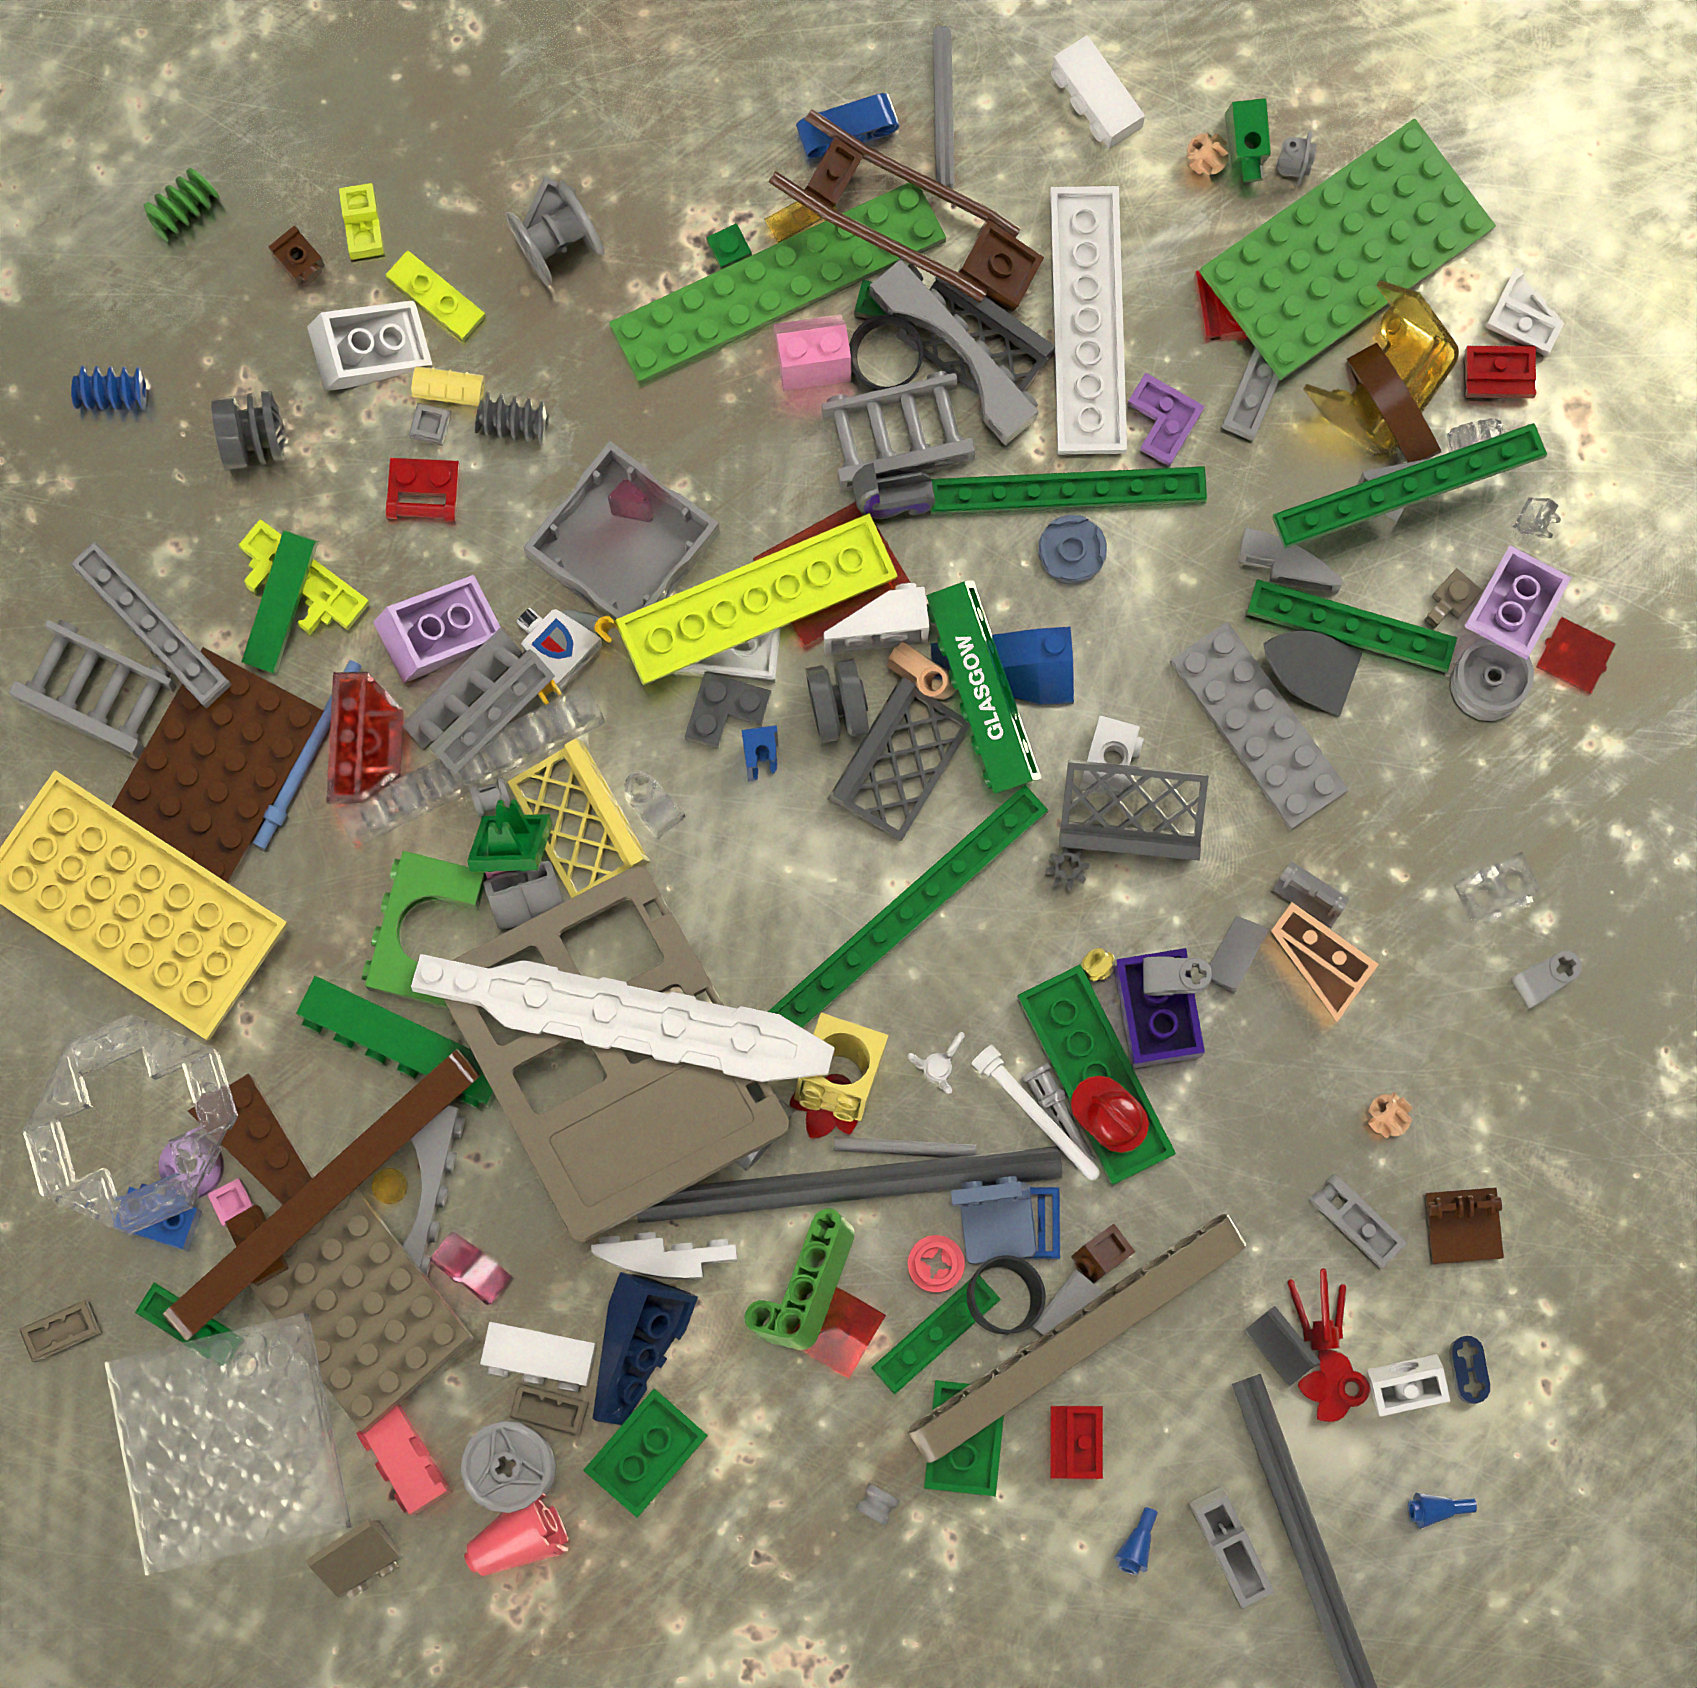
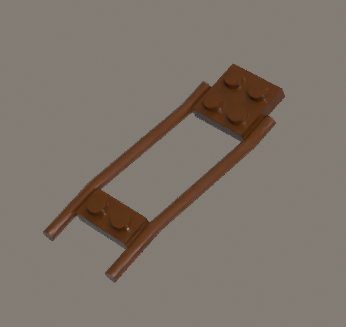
M811 108L804 120L833 140L804 189L777 171L769 179L768 182L824 220L952 284L978 303H981L984 297L988 295L1012 312L1019 306L1044 259L1042 255L1016 239L1021 228L991 208L868 147ZM862 159L985 221L958 272L833 209Z

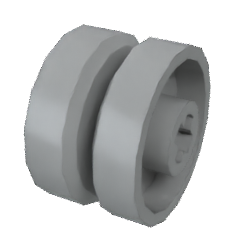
M1483 638L1469 646L1457 661L1451 673L1450 688L1455 702L1464 713L1478 720L1495 721L1508 717L1527 698L1533 686L1534 668L1530 656L1526 660L1491 640Z

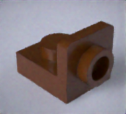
M1112 1224L1082 1246L1071 1257L1076 1264L1077 1270L1094 1284L1136 1251L1117 1226Z

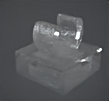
M1528 498L1513 527L1522 534L1537 535L1540 538H1552L1553 534L1547 530L1550 522L1560 523L1561 518L1555 513L1559 505L1550 498Z

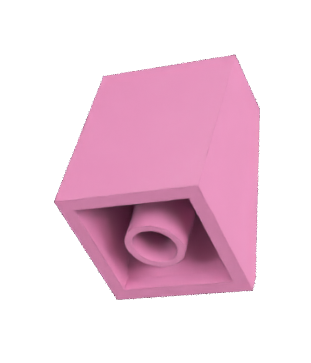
M841 314L773 324L783 391L851 381L850 347L846 323Z

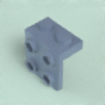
M1011 1176L997 1178L996 1185L983 1186L982 1181L961 1183L960 1190L951 1191L952 1205L961 1208L966 1259L969 1263H985L993 1257L1002 1255L1025 1258L1036 1254L1037 1244L1030 1185L1021 1181L1017 1182V1177Z

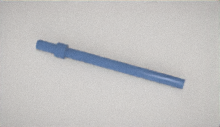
M349 660L323 709L324 712L295 762L274 804L269 805L263 815L265 821L254 839L253 845L265 850L277 826L281 827L288 814L285 811L362 667L357 662Z

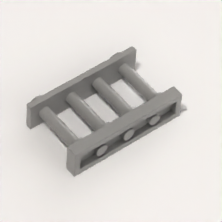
M946 371L935 372L928 375L926 380L847 397L845 394L835 395L828 398L826 403H821L823 419L835 418L845 458L843 467L837 469L840 490L853 488L852 482L855 473L864 465L874 463L876 478L879 479L919 471L924 472L974 460L975 447L973 439H964L963 436H959L948 393L949 390H954L957 387L956 373L947 374ZM935 394L946 440L943 441L942 445L930 447V444L925 442L915 398ZM901 402L912 448H910V452L897 455L891 448L881 406ZM868 409L879 455L876 457L877 460L863 463V460L858 458L848 414Z
M47 619L44 626L51 634L55 635L31 682L27 681L23 685L14 681L8 693L14 700L131 757L139 759L145 747L137 740L139 735L136 732L159 688L163 687L172 692L175 691L177 686L169 678L171 673L155 664H152L151 668L143 666L77 634L79 629L64 620H59L58 624ZM70 642L85 649L86 652L63 695L58 696L54 700L44 695L46 692L44 686L67 643ZM98 657H101L117 666L94 710H89L88 714L85 715L75 710L77 706L75 701ZM129 672H132L148 681L125 725H120L118 730L106 725L108 720L105 717Z
M499 628L400 725L423 749L433 740L434 742L429 746L430 750L453 774H456L555 675L537 654L530 649L519 659L518 657L523 652L504 630ZM508 667L509 669L494 683L493 681ZM482 692H484V694L476 702H474L470 707H468V705L475 698H477ZM458 716L459 718L444 732L443 730Z

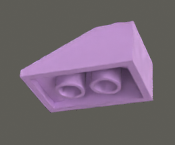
M1509 545L1465 627L1527 660L1572 577Z
M474 575L390 605L373 621L403 683L432 673L477 651L501 628Z

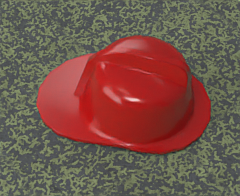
M1104 1076L1089 1077L1078 1084L1072 1095L1071 1107L1074 1117L1085 1130L1110 1151L1122 1153L1132 1151L1141 1145L1147 1136L1149 1126L1147 1113L1127 1090L1113 1079Z

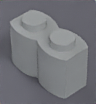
M551 861L540 862L538 870L507 872L483 882L498 929H513L564 902Z

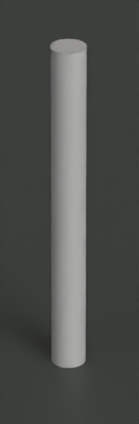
M834 1136V1151L937 1157L976 1155L975 1144Z

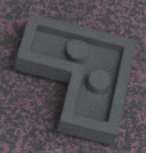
M704 672L686 730L685 740L719 749L728 716L762 726L772 694L771 690Z

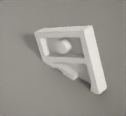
M1515 267L1486 328L1521 345L1536 346V352L1548 357L1564 322L1555 311L1547 307L1546 300L1539 291H1534L1523 277L1524 273L1522 270Z

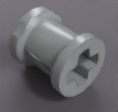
M503 777L497 778L496 783L478 789L476 787L469 788L479 817L483 816L484 812L495 809L498 800H503L505 806L509 808L511 800Z

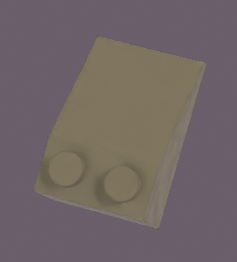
M367 1519L305 1561L310 1569L338 1598L347 1594L349 1599H352L368 1588L365 1582L376 1574L382 1579L399 1567L396 1561L403 1556L381 1521Z

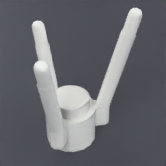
M963 1032L958 1033L945 1054L935 1053L927 1057L926 1060H921L916 1055L909 1053L907 1058L918 1069H923L925 1077L930 1082L938 1083L945 1093L951 1094L952 1088L947 1083L952 1069L950 1060L962 1043L965 1034Z

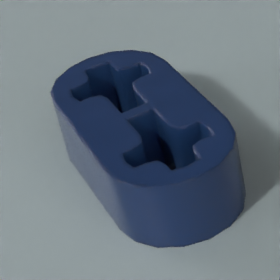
M1472 1336L1457 1338L1449 1349L1457 1395L1467 1404L1483 1402L1490 1393V1381L1482 1343ZM1463 1342H1467L1469 1348H1475L1476 1354L1470 1356L1471 1368H1467L1465 1357H1459L1457 1354V1350L1463 1348ZM1468 1372L1473 1373L1475 1383H1481L1482 1390L1476 1394L1477 1398H1473L1471 1392L1464 1391V1386L1468 1385L1470 1381Z

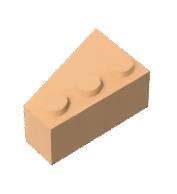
M1291 902L1271 930V933L1335 1021L1338 1022L1379 964L1293 902Z

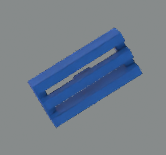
M1030 1187L1031 1195H1038V1251L1034 1256L1025 1257L1024 1259H1060L1059 1187ZM1045 1195H1052V1251H1046Z

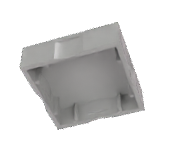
M609 441L581 475L570 496L551 512L523 548L529 560L603 616H610L615 621L620 617L668 598L718 537L720 528L716 520L680 493L662 485L647 468Z

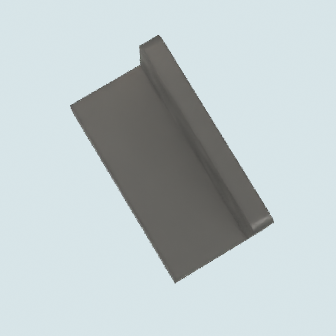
M1276 1306L1270 1308L1244 1330L1245 1334L1289 1387L1321 1363Z

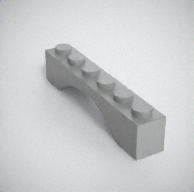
M900 259L870 284L869 295L887 315L903 318L911 324L929 330L958 352L969 367L977 384L982 403L983 422L1006 446L1036 420L1038 415L1036 400L1028 391L1024 390L1021 392L1013 383L1015 381L1014 376L1004 365L998 367L990 358L992 353L980 339L975 341L967 332L969 327L966 322L957 314L951 315L944 307L946 302L940 293L935 289L930 291L923 284L922 280L924 278L919 270L912 264L907 266Z
M447 1106L411 1139L421 1168L422 1191L419 1210L413 1228L402 1246L426 1277H428L432 1257L427 1256L430 1242L436 1243L440 1229V1222L435 1221L438 1207L444 1208L448 1195V1187L443 1186L446 1173L453 1172L457 1153L452 1152L454 1139L461 1138L465 1118L460 1117L461 1111L457 1107Z

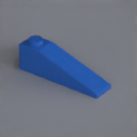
M1071 626L1030 629L992 635L1014 698L1028 701L1027 703L1038 706L1074 703ZM930 643L931 660L941 667L950 670L948 658L942 655L938 643ZM940 673L933 677V679L943 681Z

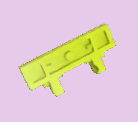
M261 519L238 544L240 550L252 558L249 567L253 570L245 578L244 583L245 587L256 595L259 586L267 583L282 536ZM313 559L302 592V596L307 599L305 605L309 607L308 615L304 620L298 621V626L311 636L322 622L329 625L334 619L345 629L349 630L369 606V600Z

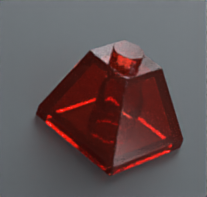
M836 1287L818 1339L813 1346L801 1351L850 1379L885 1320L886 1315L859 1298ZM800 1325L796 1327L793 1333H795L800 1328Z

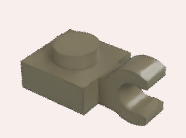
M1456 568L1433 593L1432 597L1439 603L1428 613L1424 621L1435 629L1449 612L1459 618L1483 590Z

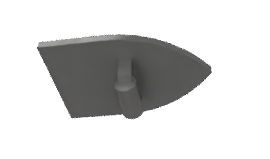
M1313 631L1287 632L1263 643L1271 668L1280 682L1291 693L1326 712L1340 717L1362 652L1327 635Z

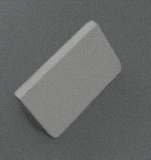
M1236 916L1210 964L1212 970L1211 981L1235 994L1269 929Z
M1075 1270L1044 1309L1033 1327L1041 1335H1044L1104 1292L1083 1274Z

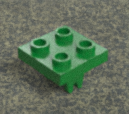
M515 799L510 801L509 808L505 806L503 800H498L496 803V815L482 816L467 860L470 872L538 870L552 828L550 814L524 815Z

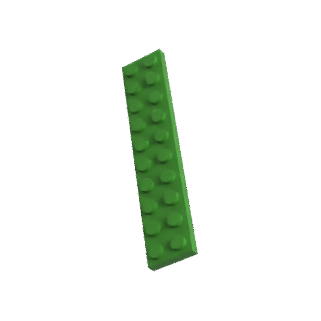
M909 182L842 213L919 253H923L946 242V236L922 189ZM824 221L614 319L609 324L638 384L641 385L855 285L862 280L887 270L899 261L900 258L828 221Z

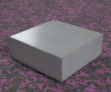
M417 402L409 437L443 446L452 415L451 410Z

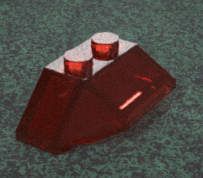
M333 672L327 804H363L401 777L404 710L375 681L369 672Z

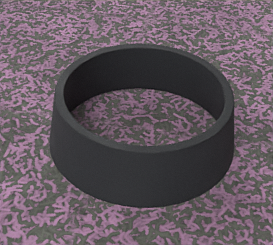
M879 315L866 320L853 333L849 343L852 371L862 383L874 389L882 390L908 384L916 376L922 364L923 344L919 333L908 321L897 316ZM885 325L897 326L907 331L915 340L919 352L918 364L913 374L902 383L890 387L879 386L869 381L861 372L857 359L859 345L866 334L877 327Z
M1002 1255L987 1260L979 1267L968 1284L966 1299L970 1314L982 1328L996 1334H1012L1025 1331L1038 1321L1044 1310L1046 1294L1043 1281L1032 1265L1021 1258ZM1004 1267L1016 1272L1025 1281L1029 1289L1031 1299L1029 1312L1025 1320L1013 1329L1006 1330L992 1325L982 1316L976 1305L974 1288L977 1277L981 1272L989 1268Z

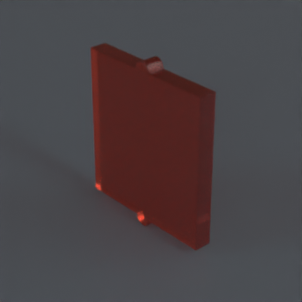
M1561 616L1551 638L1545 640L1546 648L1536 668L1591 694L1601 673L1607 671L1606 663L1616 643Z

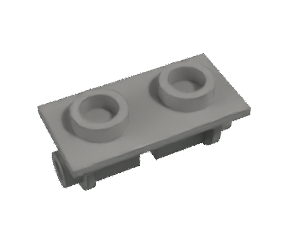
M1310 130L1306 139L1296 137L1285 139L1276 163L1279 173L1298 177L1297 186L1301 185L1304 175L1310 176L1311 166L1315 160L1317 144L1311 143L1312 131Z
M1290 861L1272 889L1330 928L1350 900L1293 861Z

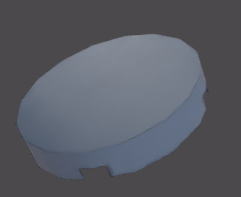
M1065 515L1054 519L1045 528L1039 539L1038 557L1042 568L1051 578L1062 583L1079 584L1090 580L1101 570L1106 559L1107 542L1103 531L1093 522L1089 521L1088 518L1081 515Z

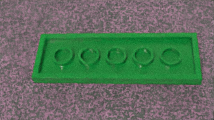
M1081 964L1018 994L1017 998L1070 1104L1073 1092L1079 1083L1089 1077L1104 1076L1119 1083L1141 1104L1147 1113L1149 1122L1147 1136L1141 1145L1132 1151L1122 1153L1110 1151L1083 1128L1111 1186L1176 1155Z

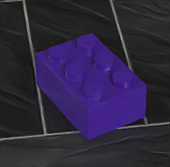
M1182 948L1116 959L1114 971L1133 1069L1201 1058L1205 1053L1195 994H1144L1143 958H1188L1187 949ZM1191 972L1190 974H1185L1186 977L1192 978Z

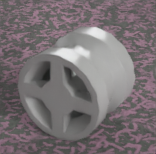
M869 1483L866 1488L867 1495L864 1501L858 1502L855 1509L886 1526L889 1521V1512L892 1508L897 1507L900 1500Z

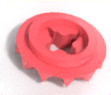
M931 1235L919 1240L911 1249L908 1257V1271L916 1285L928 1292H944L954 1287L964 1272L965 1261L960 1247L953 1240L945 1236ZM941 1249V1262L951 1267V1270L946 1268L945 1270L939 1269L934 1278L931 1279V1266L921 1261V1258L926 1260L927 1258L933 1259L938 1250Z

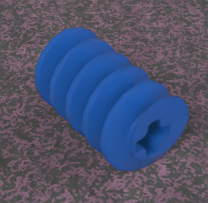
M82 365L79 374L73 376L71 397L73 407L79 409L84 402L87 409H93L96 403H98L99 408L105 410L111 402L115 410H120L125 402L128 410H135L139 403L140 408L144 411L147 389L146 380L143 377L141 368L136 367L134 375L129 376L127 367L123 366L120 376H116L113 366H109L106 376H102L99 366H95L92 375H88L86 366Z

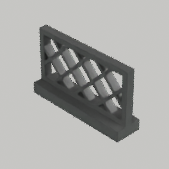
M935 277L936 281L929 290L935 289L950 300V313L952 316L955 314L959 316L971 314L977 318L979 332L969 333L972 338L980 337V340L984 343V336L999 334L1005 338L1007 351L994 353L990 358L1008 357L1010 372L1015 378L1013 383L1017 386L1016 379L1024 378L1018 389L1021 392L1026 390L1046 361H1049L1055 353V345L988 298L984 297L982 302L978 303L952 284ZM954 303L964 310L955 311ZM982 323L992 330L983 331ZM901 328L896 337L918 352L916 342L907 336V331ZM930 332L931 340L922 342L923 357L948 374L956 373L957 381L979 395L976 382H972L966 377L964 366L966 363L960 355L959 360L942 361L938 357L937 345L947 342L942 338L935 339V334ZM1010 342L1019 349L1011 350ZM933 346L934 354H932L924 347ZM1026 353L1036 360V363L1029 372L1015 374L1012 356ZM960 365L961 373H959L951 366Z
M903 677L895 685L871 725L869 734L865 735L828 799L838 806H844L887 834L902 841L971 726L970 722L967 723L963 716L934 698L924 695L915 687L913 682ZM914 698L927 704L930 718L912 722L909 706ZM934 709L943 715L935 717ZM903 716H905L906 724L898 725ZM949 718L961 726L954 738L941 741L937 721ZM931 722L936 742L918 746L913 726ZM908 728L912 748L894 752L891 740L892 734L896 730ZM951 743L944 753L943 745ZM887 744L889 753L880 755ZM937 746L941 761L937 767L924 770L919 750ZM914 752L918 771L900 776L896 756ZM890 757L895 777L876 781L873 769L874 764L877 760ZM933 772L932 776L927 782L925 774ZM869 774L871 783L863 784ZM920 776L923 788L920 796L906 799L901 780ZM896 781L901 801L882 805L878 785ZM872 787L877 807L863 809L852 802L859 790ZM915 802L914 806L909 812L907 804ZM902 805L905 821L901 828L897 830L887 823L884 809ZM878 811L880 819L870 812Z
M1068 760L1059 847L1200 861L1201 837L1209 775L1208 773ZM1074 770L1090 771L1097 781L1081 792L1073 782ZM1097 772H1103L1106 774L1103 777H1101ZM1115 774H1123L1132 785L1117 796L1107 785L1106 781ZM1133 776H1142V777L1136 781ZM1151 777L1160 778L1167 788L1151 799L1140 785ZM1168 779H1173L1176 781L1173 784H1171L1168 781ZM1185 781L1200 782L1199 794L1188 803L1176 790ZM1099 786H1102L1113 800L1097 811L1086 797ZM1073 789L1078 796L1071 801ZM1137 789L1148 803L1132 814L1121 800ZM1172 792L1182 804V807L1167 818L1156 804ZM1080 801H1083L1093 813L1084 822L1069 821L1070 809ZM1196 803H1198L1197 813H1195L1191 808ZM1116 804L1128 817L1119 826L1109 825L1102 817L1104 813ZM1150 808H1153L1163 822L1154 829H1144L1137 818ZM1187 811L1195 820L1194 833L1179 832L1172 822ZM1098 819L1101 824H1093V822ZM1133 823L1136 826V828L1127 826ZM1168 826L1171 831H1164L1163 829Z

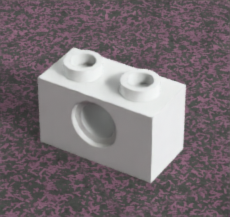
M1099 716L1087 761L1106 763L1104 754L1108 751H1116L1123 759V762L1119 765L1130 766L1131 758H1139L1144 738L1138 737L1140 726ZM1084 771L1080 784L1081 789L1086 790L1097 781L1090 771ZM1097 772L1101 777H1103L1106 774L1103 772ZM1115 774L1106 781L1107 785L1117 796L1132 785L1123 774ZM1102 786L1093 791L1110 796Z
M1437 1354L1367 1369L1373 1401L1380 1417L1450 1401L1444 1369Z

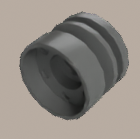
M271 389L261 391V407L258 406L254 392L247 394V409L241 410L235 395L211 400L214 431L225 471L248 467L250 460L249 451L255 450L261 464H267V448L269 447L275 462L284 461L285 428L281 410L274 400Z

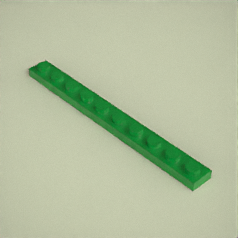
M1026 785L1021 787L767 1012L779 1014L799 1027L805 1028L1046 815L1048 809Z

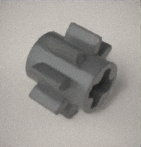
M1063 847L1062 855L1059 857L1054 853L1050 854L1049 858L1055 863V866L1046 868L1045 873L1049 875L1054 874L1056 879L1053 887H1057L1062 883L1066 884L1068 891H1071L1073 882L1076 880L1081 884L1085 883L1086 878L1080 874V871L1089 869L1090 863H1081L1082 850L1073 854L1069 853L1067 847ZM1064 861H1069L1070 867H1076L1073 869L1071 876H1066L1065 870H1059L1062 868Z

